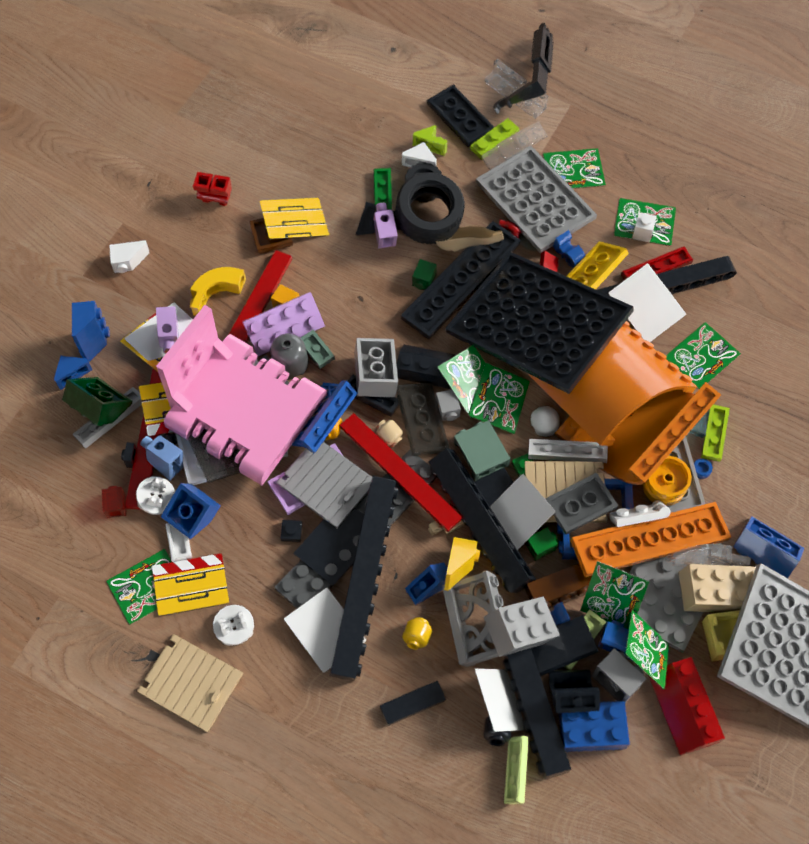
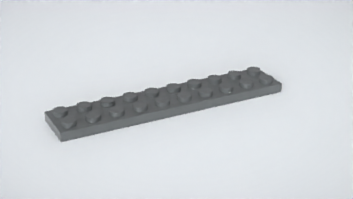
M409 450L401 458L429 486L437 479L431 472L432 467L412 450ZM387 473L382 477L393 480ZM397 483L395 487L398 488L396 500L392 499L391 506L395 508L393 517L388 519L387 525L389 526L415 501ZM368 493L355 507L362 514L365 511ZM359 535L353 538L355 546L358 544ZM347 549L341 550L339 558L343 561L349 560L351 558L350 551ZM300 560L274 588L298 609L325 588L330 589L333 585ZM328 564L325 567V572L328 575H334L337 572V566L335 564Z

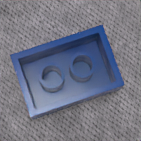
M625 701L600 702V711L558 713L560 736L566 752L626 749L630 745Z

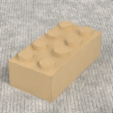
M687 565L679 571L684 611L731 612L741 610L756 567Z

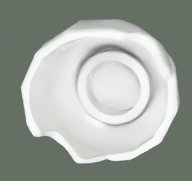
M543 406L537 408L531 414V425L534 427L537 435L544 437L552 436L559 429L560 418L555 409Z

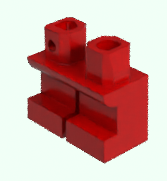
M197 172L193 183V189L197 191L196 198L202 199L206 203L213 201L226 206L232 191L230 177L214 175L213 177V174Z

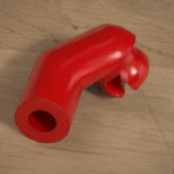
M500 219L499 225L511 231V234L517 238L520 237L521 230L516 224Z

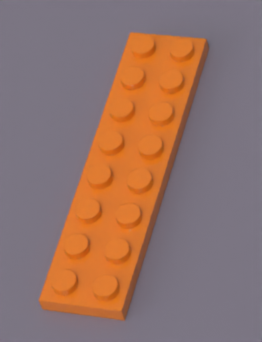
M712 502L672 512L667 518L621 527L615 526L575 536L570 541L584 576L589 577L593 575L597 561L620 569L728 541L732 537L717 503Z

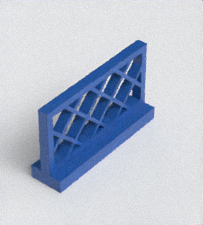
M342 380L340 384L323 382L320 387L325 390L328 389L327 396L325 397L327 400L320 404L314 413L316 415L310 418L303 428L305 430L300 432L292 446L304 447L310 452L316 453L358 394L346 380Z

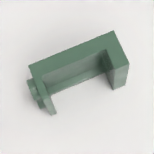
M489 420L484 423L479 422L471 429H463L454 436V444L459 447L472 470L471 476L474 481L503 467H509L510 457Z

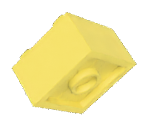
M740 610L709 614L702 621L711 661L723 660Z

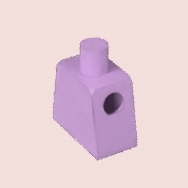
M386 203L376 204L377 212L374 213L378 249L396 246L398 235L393 211L387 210Z
M175 306L156 308L158 340L164 354L169 351L179 338Z

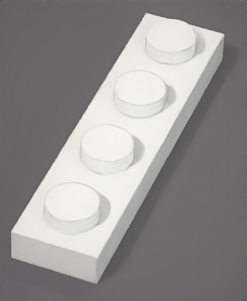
M529 439L528 459L607 463L608 446H600L597 442Z

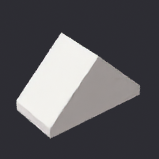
M423 142L402 153V166L411 167L418 163H430L436 166L437 159Z

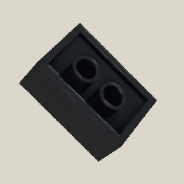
M403 344L396 363L398 379L450 389V385L438 369V366L456 355Z

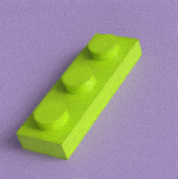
M507 118L470 146V150L483 160L518 134L520 128Z
M713 404L709 409L701 458L717 462L722 460L730 408Z

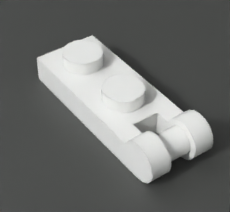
M656 500L649 506L638 505L633 509H618L616 512L610 513V521L617 527L667 518L671 511L661 501Z

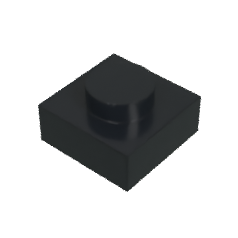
M127 442L125 449L121 453V459L127 468H133L137 449L135 443Z
M282 520L281 541L301 542L303 522Z

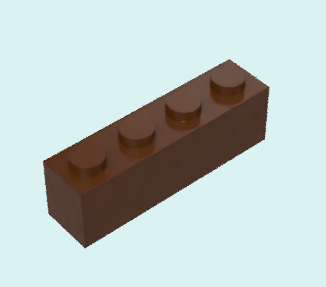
M576 564L527 583L525 591L529 600L544 597L550 609L553 607V604L558 602L564 604L570 601L573 596L578 595V597L586 595L592 576L585 577L580 564Z

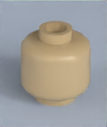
M382 420L376 426L377 431L375 434L391 448L395 447L403 439L401 437L403 435L402 429L393 420L387 422Z

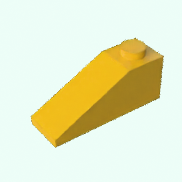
M454 537L444 590L449 591L473 570L474 561L478 562L480 550L476 549L478 541Z

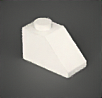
M146 240L110 245V259L114 273L133 271L149 254Z

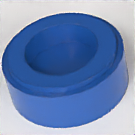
M698 459L694 462L698 478H708L713 469L712 464L706 459Z

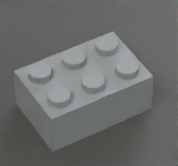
M356 338L354 358L357 396L395 397L398 376L394 339Z
M544 597L501 607L484 616L499 657L545 644L560 636Z

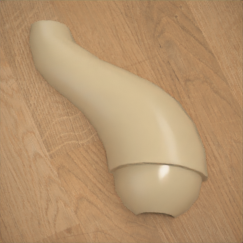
M467 226L459 228L448 240L436 241V244L443 250L456 252L467 247L493 244L503 240L504 237L502 230L492 231L482 226Z

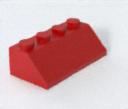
M692 657L667 665L665 689L648 675L680 756L718 744L725 739Z

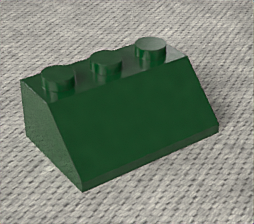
M98 377L67 379L62 398L70 408L77 410L83 417L88 418L97 426L113 423L133 402Z

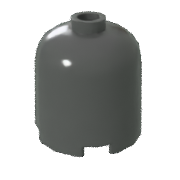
M291 333L281 334L274 339L270 349L271 358L285 366V371L290 373L288 379H293V377L300 374L303 375L309 363L304 341L299 336Z

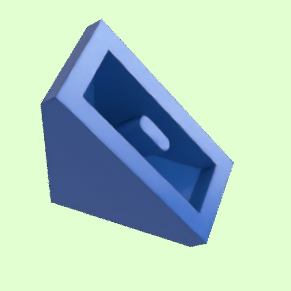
M60 356L54 380L59 389L62 390L65 388L67 379L81 378L93 369L86 358Z

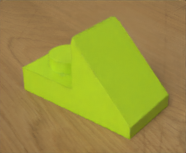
M436 125L413 133V146L424 142L431 152L445 156L447 140L436 137Z

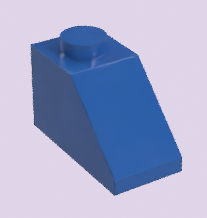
M444 562L429 565L405 588L415 605L443 590L442 585L445 584L448 569Z

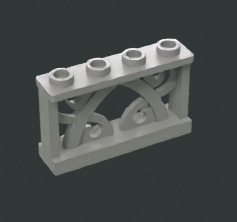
M486 570L483 573L460 580L449 591L444 590L445 584L442 585L459 664L470 667L476 663L498 657L496 648L490 649L485 643L486 640L494 643L487 625L485 624L480 633L477 628L466 625L465 621L471 616L474 603L481 606L488 613L503 606V599L497 589L499 586L497 577ZM485 583L487 592L482 594V588H479L476 596H474L477 584ZM469 587V594L459 593L460 589ZM464 605L468 607V610L465 613L463 612L462 606ZM470 631H473L476 634L477 638H475V636L472 635V638L469 639L468 633ZM480 646L486 651L473 656V652Z

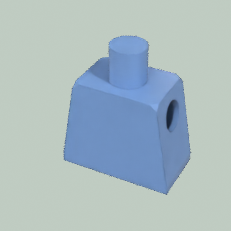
M149 436L143 438L140 445L146 449L147 461L170 481L183 469V451L162 436H158L154 440Z

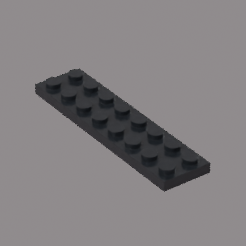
M492 221L486 228L492 231L502 230L504 239L489 245L467 247L401 314V319L427 339H430L477 290V287L492 273L509 251L513 252L520 245V239Z

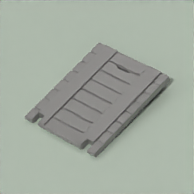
M323 442L316 453L310 452L306 448L285 471L284 474L288 479L285 481L279 478L276 483L334 527L338 528L369 492L372 476Z

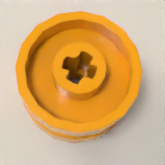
M668 456L649 479L643 483L644 493L652 502L659 500L666 506H673L680 502L691 484L692 476L689 467L681 459Z

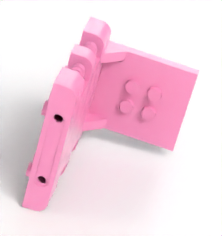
M204 305L156 366L171 408L164 419V424L166 428L188 440L191 434L197 438L206 429L207 432L203 436L202 442L207 444V453L219 460L223 454L226 457H230L236 448L240 451L236 455L234 462L240 463V473L262 486L327 396V390L305 377L300 382L297 377H294L286 385L285 382L290 373L285 371L283 364L272 358L269 361L261 359L257 366H254L257 354L253 353V347L231 334L222 342L217 335L212 309Z

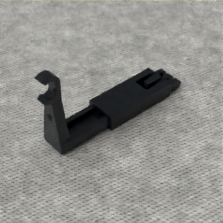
M541 23L539 29L534 31L531 62L533 63L532 81H529L511 95L497 101L493 106L497 114L506 105L508 108H511L512 104L546 94L548 73L551 72L554 42L553 35L546 28L545 23Z

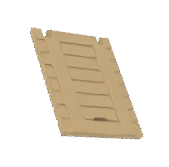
M525 461L526 478L545 499L597 473V469H604L603 462ZM597 473L605 484L604 473ZM552 515L546 522H557V521H556V519L554 518V516ZM603 515L591 522H607V515Z
M173 634L170 638L175 643L173 648L165 646L144 679L145 682L149 683L148 687L140 686L137 692L208 733L240 681L243 672Z

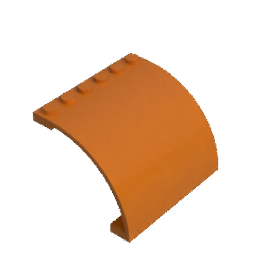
M627 321L570 394L528 374L600 446H612L616 440L611 435L613 431L630 414L649 400L671 390L680 389L682 392L693 393L697 388L692 383V378L682 374L677 365L667 361V357L663 353L656 351L651 342L641 338V333L631 329Z
M705 382L695 394L676 389L649 400L630 414L613 431L611 435L616 440L612 446H608L607 463H603L604 469L600 470L626 483L635 485L645 483L718 400L721 394ZM571 416L554 433L563 441L596 442Z

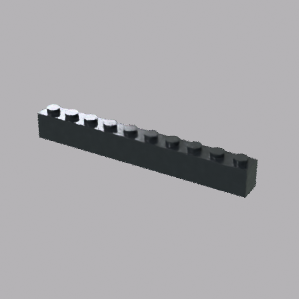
M373 476L370 483L330 677L354 681L356 676L360 677L362 664H359L360 656H364L366 644L363 643L364 635L368 636L371 624L367 623L368 616L373 615L375 606L374 603H371L372 596L377 595L379 584L375 583L376 577L381 575L383 564H379L380 557L385 556L387 545L383 544L384 538L389 536L391 527L387 523L388 519L393 517L395 507L391 506L392 499L396 500L398 488L395 487L396 481Z

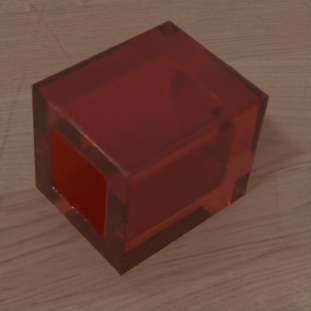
M109 486L107 489H102V507L106 518L127 516L125 507L126 497L122 487Z

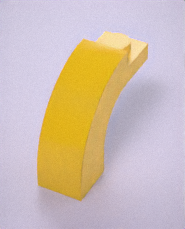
M220 267L201 275L190 289L192 294L190 308L192 309L193 316H196L202 307L206 305L208 299L217 292L228 291L240 294L246 281L244 270L234 267Z

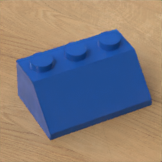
M95 301L72 303V338L82 358H86L90 362L107 345L110 330L106 326L105 317H102L101 308L97 307Z
M752 516L733 546L739 554L752 558L757 565L763 564L787 579L799 563L804 551V547Z

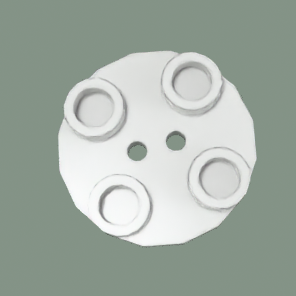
M152 476L146 478L139 484L136 491L137 505L149 514L160 515L174 495L175 489L168 480L162 477Z
M226 606L214 618V633L224 645L242 644L253 635V617L249 610L243 606Z

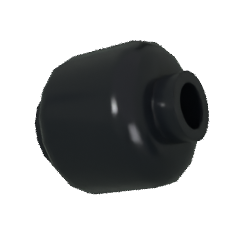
M490 716L486 717L483 731L484 738L492 746H503L511 739V731H494Z

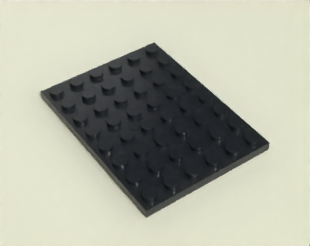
M509 251L447 325L445 330L446 333L570 394L633 313L634 307Z

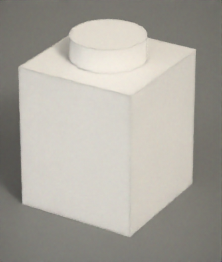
M639 212L632 239L650 243L657 216Z

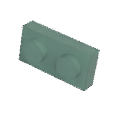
M314 330L301 337L305 343L307 354L319 369L335 360L334 354Z

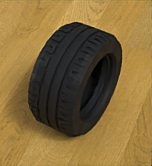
M427 172L412 176L405 181L397 195L395 216L400 230L407 237L413 239V241L422 244H436V241H445L451 238L459 229L464 214L465 201L461 189L453 180L442 174ZM424 195L435 196L446 204L449 213L442 220L428 222L418 218L413 213L410 205L418 197Z

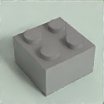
M615 648L597 666L592 675L617 701H625V703L647 679L639 667L633 666L628 661V657Z

